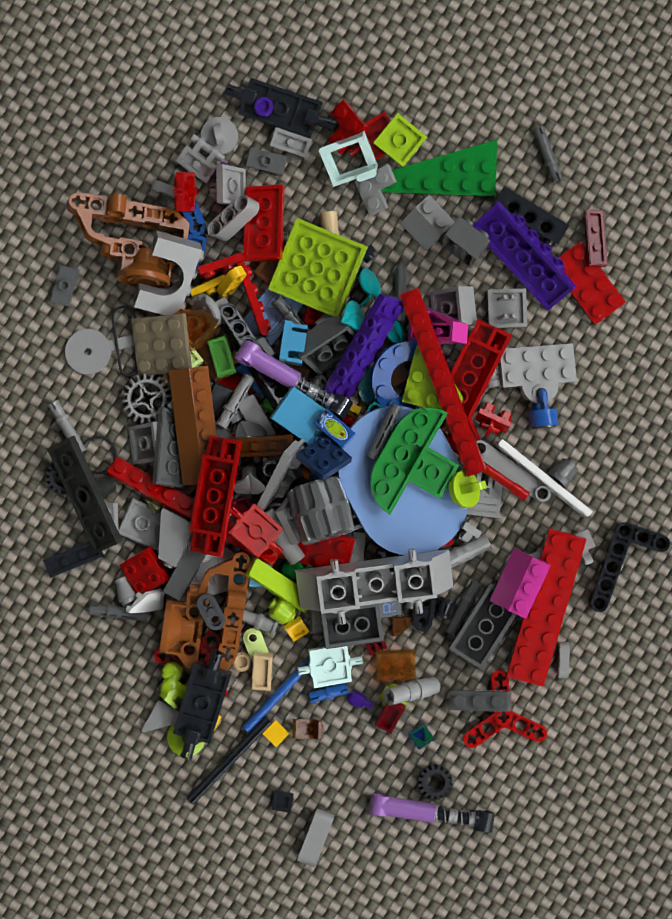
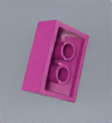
M513 548L490 601L526 619L551 565Z

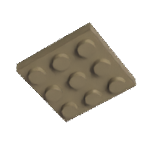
M186 313L131 319L139 376H143V373H146V375L169 373L168 370L192 368Z

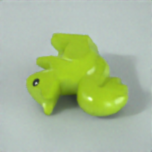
M168 662L162 669L161 676L164 680L161 683L159 696L176 709V701L179 698L183 700L188 681L184 684L179 681L183 675V668L179 663Z

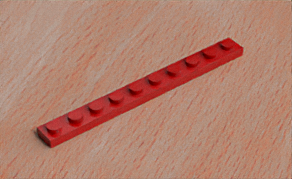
M419 288L400 294L402 303L442 410L448 413L445 418L467 477L487 470L421 292Z
M116 457L107 470V475L191 521L195 502L193 498L175 488L152 484L153 476ZM229 519L225 541L252 555L228 534L236 524V522ZM268 549L258 559L273 566L279 556L273 550Z

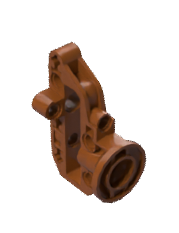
M73 193L69 197L66 208L70 213L74 214L85 239L101 246V255L107 256L106 259L119 261L118 281L137 287L138 283L156 288H167L170 286L172 268L178 265L176 262L171 260L165 261L161 257L152 255L151 246H145L144 241L122 237L117 239L96 233L91 228V221L93 218L101 220V223L118 226L121 223L180 234L181 238L188 239L190 224L183 216L169 208L127 201V196L122 194H110L109 197L89 193ZM74 200L77 201L78 207L75 206ZM91 204H97L99 210H93ZM131 210L134 211L133 213L134 215H136L135 217L132 216V213L130 212ZM124 247H129L132 250V254H126Z
M238 550L232 558L208 568L200 585L191 583L186 602L167 600L159 653L177 655L186 668L192 670L194 661L198 662L203 617L201 613L194 616L189 610L192 607H197L196 600L200 594L207 593L209 579L212 575H228L229 581L224 609L225 624L221 630L219 651L223 652L224 655L219 668L227 670L233 664L239 649L249 577L245 575L250 566V555L247 552ZM244 555V559H247V561H243L242 569H234V567H239V560L236 558ZM236 574H241L244 576V581L237 583L233 577ZM206 599L203 600V605H206ZM232 612H235L237 616L234 625L230 624ZM186 645H192L195 648V651L193 653H187L185 652L184 647ZM227 646L231 647L229 658H225Z

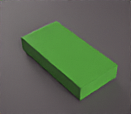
M226 335L207 341L217 377L222 378L237 373Z

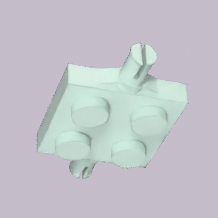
M347 646L332 649L318 647L308 649V666L297 667L298 675L310 673L313 687L318 688L352 682V666L363 664L362 656L350 658Z

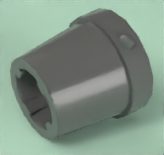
M562 458L548 471L547 475L564 489H567L578 469L572 462Z

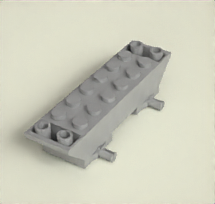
M410 548L408 549V555L345 564H338V559H334L335 565L333 559H331L330 566L295 570L300 608L321 611V614L335 613L337 614L339 625H342L341 617L343 624H346L345 612L360 609V606L393 601H398V603L411 602L414 603L415 613L419 614L420 611L421 614L423 613V601L437 598L438 594L453 587L449 549L416 554V549L412 548L411 551Z

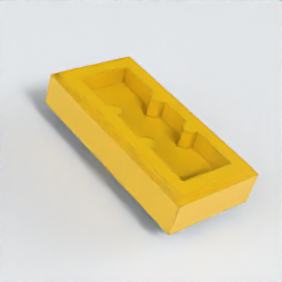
M220 275L192 288L190 292L192 297L201 293H206V295L215 293L217 291L216 288H218L225 275Z

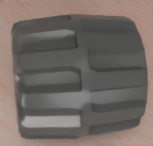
M328 477L324 481L321 479L297 486L288 492L292 518L304 545L326 541L332 537H339L354 529L350 505L338 477Z

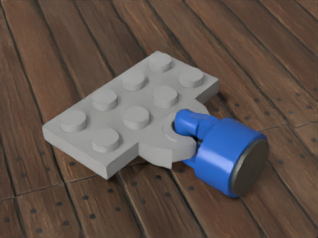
M573 344L505 349L499 361L501 388L520 387L524 399L532 402L533 411H528L529 426L532 430L556 428L558 425L557 409H549L548 402L555 397L559 383L577 382Z

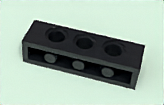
M505 186L492 205L494 206L499 201L508 210V206L514 204L518 208V212L515 213L516 215H521L524 218L526 214H531L534 217V222H526L525 225L529 230L534 229L538 236L543 239L542 242L548 244L551 248L558 246L570 226ZM548 224L551 231L544 233L541 230V225Z

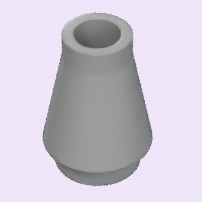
M126 577L115 580L119 603L123 607L132 605L136 600V593L127 582Z

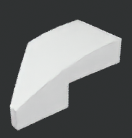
M159 588L144 594L138 592L135 596V602L132 606H127L126 611L128 613H142L163 609L164 590Z

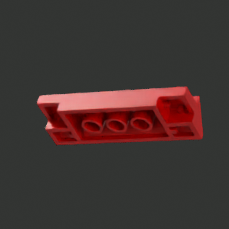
M480 319L477 320L467 339V344L464 345L451 371L454 383L463 396L462 405L469 422L512 337L511 334ZM445 418L440 426V429L451 434L450 428Z
M209 436L207 453L202 455L190 531L193 532L190 551L216 557L223 556L242 441Z

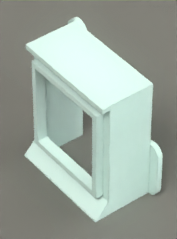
M365 131L324 147L322 146L319 149L333 187L354 179L361 182L376 176L378 164ZM359 142L367 165L339 174L331 152Z

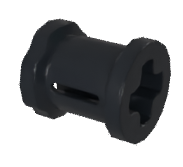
M440 596V603L434 615L450 620L451 617L449 615L456 602Z

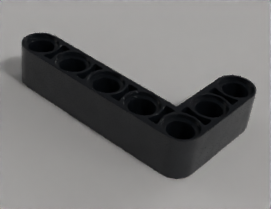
M628 522L618 523L614 528L589 600L590 608L596 612H603L608 608L630 543L655 552H665L670 547L668 537ZM622 525L627 526L629 530L626 536H622L619 532ZM640 532H644L647 536L646 541L643 543L639 542L637 538ZM659 538H662L665 542V546L662 549L656 547V541ZM617 543L622 546L620 554L613 552V546ZM611 561L616 564V569L612 573L607 570V564ZM603 580H607L610 583V587L606 591L600 587ZM597 598H601L604 603L600 609L594 606V601Z

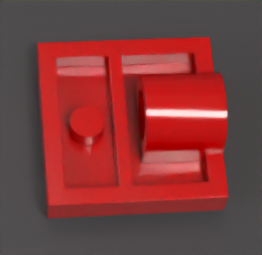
M151 546L119 565L136 594L138 592L144 594L145 592L152 591L170 580L165 572L167 566L162 564L163 560L158 558V555L155 554Z

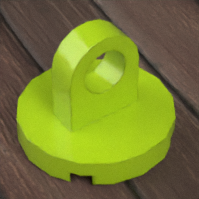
M465 470L455 472L451 482H449L451 499L462 509L472 508L479 501L480 490L487 488L485 480L478 482L474 475L467 477Z

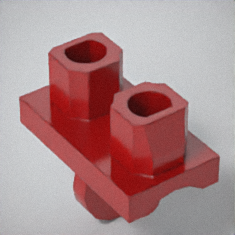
M487 402L483 408H480L475 420L482 423L481 427L487 430L485 435L488 437L491 432L498 435L499 431L506 434L512 424V413L502 410L500 416L493 414L495 406Z

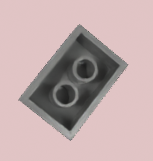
M340 317L328 318L306 332L304 352H298V354L317 374H321L340 362L357 332L349 325L341 323Z
M379 603L360 606V609L345 612L346 624H343L341 617L342 625L338 624L337 614H321V611H319L324 647L326 649L384 641Z

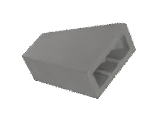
M162 508L158 558L163 560V565L173 569V567H177L190 544L193 532L190 531L191 521L167 508Z

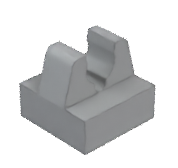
M464 521L458 538L468 543L472 536L478 539L482 532Z

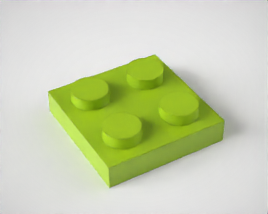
M397 113L373 144L403 168L426 140L427 136Z

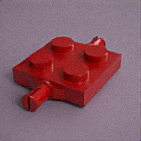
M386 112L365 122L367 128L364 131L376 161L387 155L373 144L391 122ZM359 142L353 148L348 149L351 157L362 152Z
M176 172L174 177L175 188L173 190L175 191L173 194L175 195L174 206L176 211H195V195L200 193L197 192L200 189L195 187V172Z
M255 503L243 514L234 506L230 509V514L237 521L228 534L258 559L268 549L273 550L278 556L283 552L284 549L275 542L278 535L284 529Z

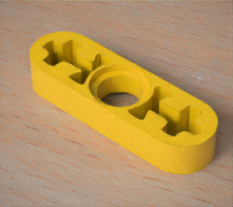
M242 266L230 270L216 289L221 298L233 294L247 274Z

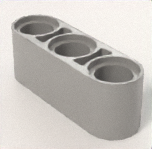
M239 195L210 222L207 228L208 234L220 241H228L258 213L259 203L246 195Z
M318 808L316 809L297 861L315 868L335 815Z

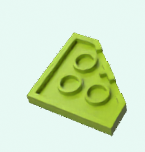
M416 345L402 402L424 408L429 407L442 410L420 348ZM456 387V389H457V391H458V394H459V397H460L461 402H462V401H463V396H462L461 392L458 390V388Z

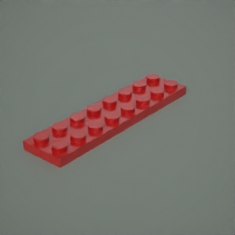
M552 528L548 529L540 560L549 563L551 566L527 618H522L507 669V677L544 687L587 540L586 538Z

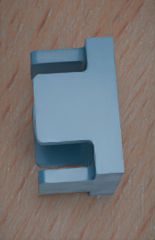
M285 320L279 361L284 364L302 366V359L290 357L300 358L298 352H304L306 333L302 332H307V325L295 324L293 321Z

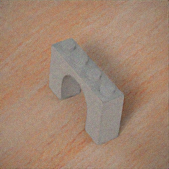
M156 231L150 248L152 255L176 262L181 267L182 273L179 280L168 288H156L138 283L133 297V304L136 308L161 315L180 314L184 312L186 305L184 301L186 296L190 295L192 288L190 284L192 279L196 278L198 272L196 267L198 261H202L204 251L198 242Z

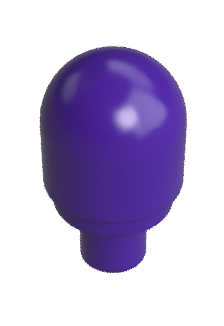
M351 691L347 695L348 703L354 707L362 709L364 706L371 709L374 702L367 700V696L361 692Z

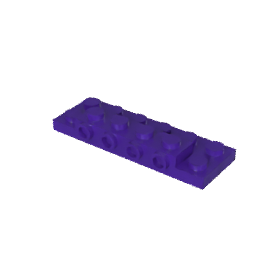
M498 201L474 222L473 227L478 231L481 229L489 235L488 239L491 241L488 246L548 311L574 290L576 285L564 273L565 268L562 259L559 257L555 258L551 254L550 246L539 241L538 233L534 229L529 230L525 225V219L521 215H516L515 213L511 215Z
M379 293L326 384L324 390L328 394L332 393L334 396L340 394L350 399L355 393L360 380L364 378L366 370L374 361L376 353L384 344L386 336L392 330L396 319L403 311L404 305L401 298Z

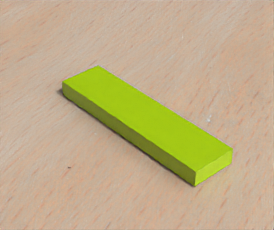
M257 558L252 559L245 574L246 576L299 611H307V609L300 608L296 583Z

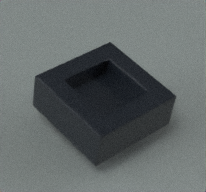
M275 790L271 810L291 813L294 793Z

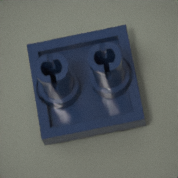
M327 435L322 436L296 453V459L310 470V481L319 479L324 481L352 461V457Z

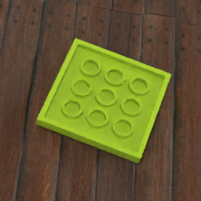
M296 218L282 253V260L278 263L268 289L333 317H340L368 247Z

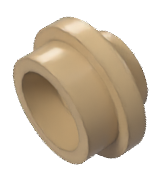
M244 652L237 653L233 667L240 672L248 670L252 663L250 656Z

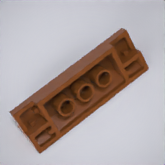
M208 366L168 370L183 485L198 484L202 455L207 453L209 436H217Z

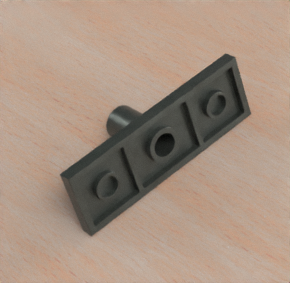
M71 436L47 448L94 553L96 554L123 542L103 497L116 491L114 479L109 475L94 479L75 436Z

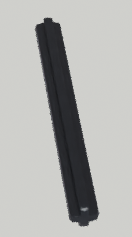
M264 716L186 799L192 805L195 804L272 724V721Z

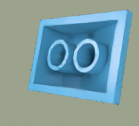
M291 386L270 418L289 434H293V437L298 441L304 439L303 445L305 446L326 435L314 424V421L323 413L325 408L294 386Z

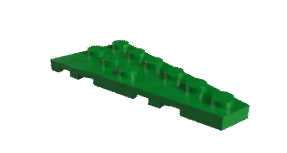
M497 140L394 169L392 172L397 182L381 191L382 193L495 197Z

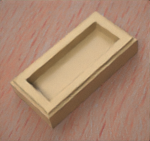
M253 653L251 690L271 691L273 653Z

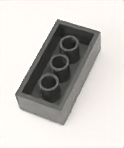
M459 216L445 234L441 246L472 269L486 251L491 240L488 239L489 235L485 231L475 229L473 227L474 223L466 217L463 219Z
M491 583L487 585L448 647L481 670L517 615L490 601L495 590V586Z

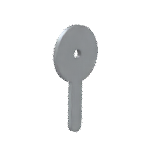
M94 329L77 331L69 338L66 344L65 356L68 364L75 371L85 375L96 374L102 371L110 361L111 352L116 351L115 339L108 341L101 332ZM133 334L117 338L119 350L134 346ZM87 348L92 350L90 355L85 354Z

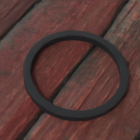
M93 436L86 439L82 443L85 446L87 442L93 439H103L107 441L113 448V462L117 457V451L114 444L105 437ZM109 467L99 472L92 470L90 471L92 474H103L107 472Z

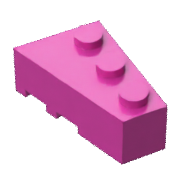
M426 306L440 344H467L468 324ZM409 322L408 341H417Z

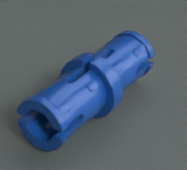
M346 683L325 686L322 689L309 691L312 704L326 699L333 700V697L349 694Z

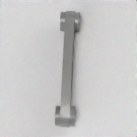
M476 441L477 444H483L485 447L484 453L481 454L484 462L531 492L529 496L536 501L545 502L550 499L551 491L545 484L485 441ZM540 488L545 489L547 492L545 499H540L537 495V491Z

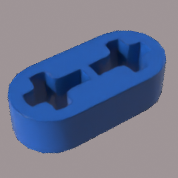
M195 202V217H192L190 212L183 211V214L190 224L189 230L191 234L202 236L206 232V224L199 205ZM194 220H197L199 225H203L200 228V232L192 230L195 227Z

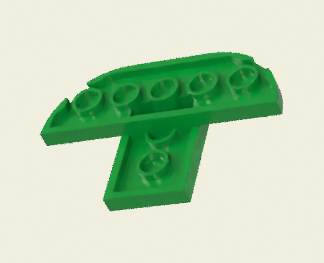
M429 407L412 410L396 423L370 473L372 496L377 505L387 514L391 515L409 482L441 499L452 479L451 477L459 467L455 462L429 448L448 414L447 412Z

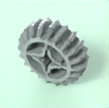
M143 373V380L140 379L139 375H136V383L132 379L129 380L132 384L131 388L128 385L124 386L129 392H122V396L127 397V399L121 400V403H128L123 410H131L127 416L135 415L133 418L134 422H137L139 418H141L140 424H144L145 419H147V423H150L153 418L155 422H158L159 410L155 411V400L163 396L161 407L166 408L169 403L167 400L172 399L171 395H167L171 388L164 389L167 382L164 381L160 384V376L155 381L153 374L150 375V379H147L146 373ZM144 384L156 385L160 391L150 393ZM139 387L141 395L139 399L132 402L133 393ZM144 392L148 394L149 397L150 395L154 396L150 399V405H148L146 402H142L145 399ZM146 406L150 411V415L140 414L134 408Z

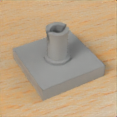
M225 164L216 165L217 182H211L209 187L215 186V188H210L209 190L211 194H217V203L229 205L239 195H246V169Z

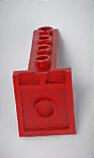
M242 252L199 266L197 272L199 279L204 278V280L216 277V273L222 272L227 274L234 267H243L247 275L243 279L242 284L257 328L261 335L268 336L271 326L268 319L264 320L262 312H265L262 301L258 302L256 294H259L256 284L251 282L249 276H252L249 264L245 265Z

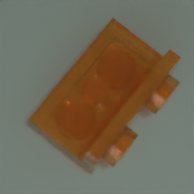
M415 649L376 651L378 680L391 681L401 679L408 681L416 678Z

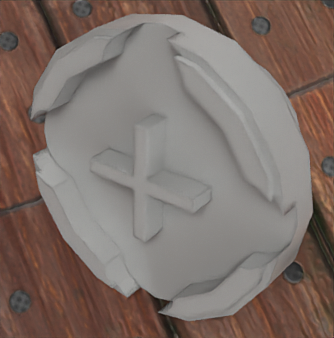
M215 117L208 120L200 132L201 137L207 140L206 143L213 148H218L223 155L230 153L238 142L236 126L224 117Z
M204 293L194 296L191 300V303H193L192 313L197 322L203 327H208L207 330L218 328L222 320L219 309L228 303L226 297L214 302L212 298Z

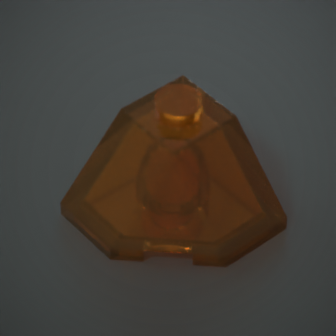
M180 309L175 314L186 313L190 351H198L208 343L207 341L213 338L219 325L208 311Z

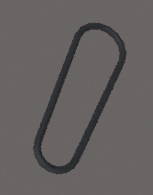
M119 306L113 311L111 318L118 365L123 376L131 377L137 372L136 354L134 372L132 374L124 373L121 366L114 316L122 308L130 310L133 314V319H136V315L132 308Z

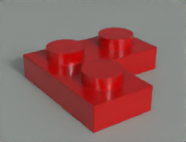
M342 99L330 112L340 127L328 138V141L332 144L357 135L367 128L366 124L346 100ZM349 146L340 148L336 151L342 154Z

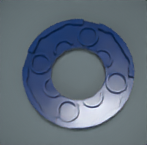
M417 341L396 342L384 349L375 360L372 367L370 384L376 401L382 407L390 406L393 403L397 406L412 409L424 408L402 402L403 397L399 396L391 385V376L397 365L404 361H413L416 345H418Z

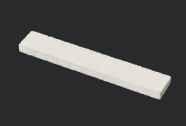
M502 439L497 444L496 448L545 484L551 492L582 517L587 518L593 512Z

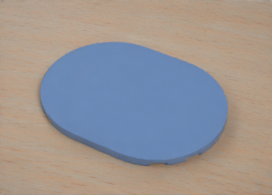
M390 406L374 409L361 416L352 424L350 429L356 435L343 448L352 457L351 463L337 471L346 497L367 535L384 549L401 555H408V549L410 548L411 551L412 548H415L416 554L435 551L448 543L456 535L465 520L468 508L462 509L452 501L449 494V484L441 499L411 482L407 484L391 515L384 512L377 505L370 489V473L375 460L366 456L379 430L382 423L381 419L385 417ZM400 406L402 407V410L400 411L394 424H396L404 415L415 409ZM439 428L429 448L458 464L459 467L456 472L463 470L444 433Z

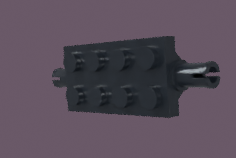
M250 78L247 88L245 87L244 89L228 83L224 95L240 99V102H242L238 113L240 116L310 139L315 127L320 126L333 131L337 121L336 119L321 115L320 110L323 102ZM260 97H267L273 103V112L267 117L258 116L254 110L255 101Z
M217 650L211 651L208 665L194 661L173 730V734L184 738L185 742L180 756L185 759L188 752L187 760L193 758L194 749L198 743L205 742L210 744L232 673L231 671L219 668L224 655L221 651L218 652L217 658Z

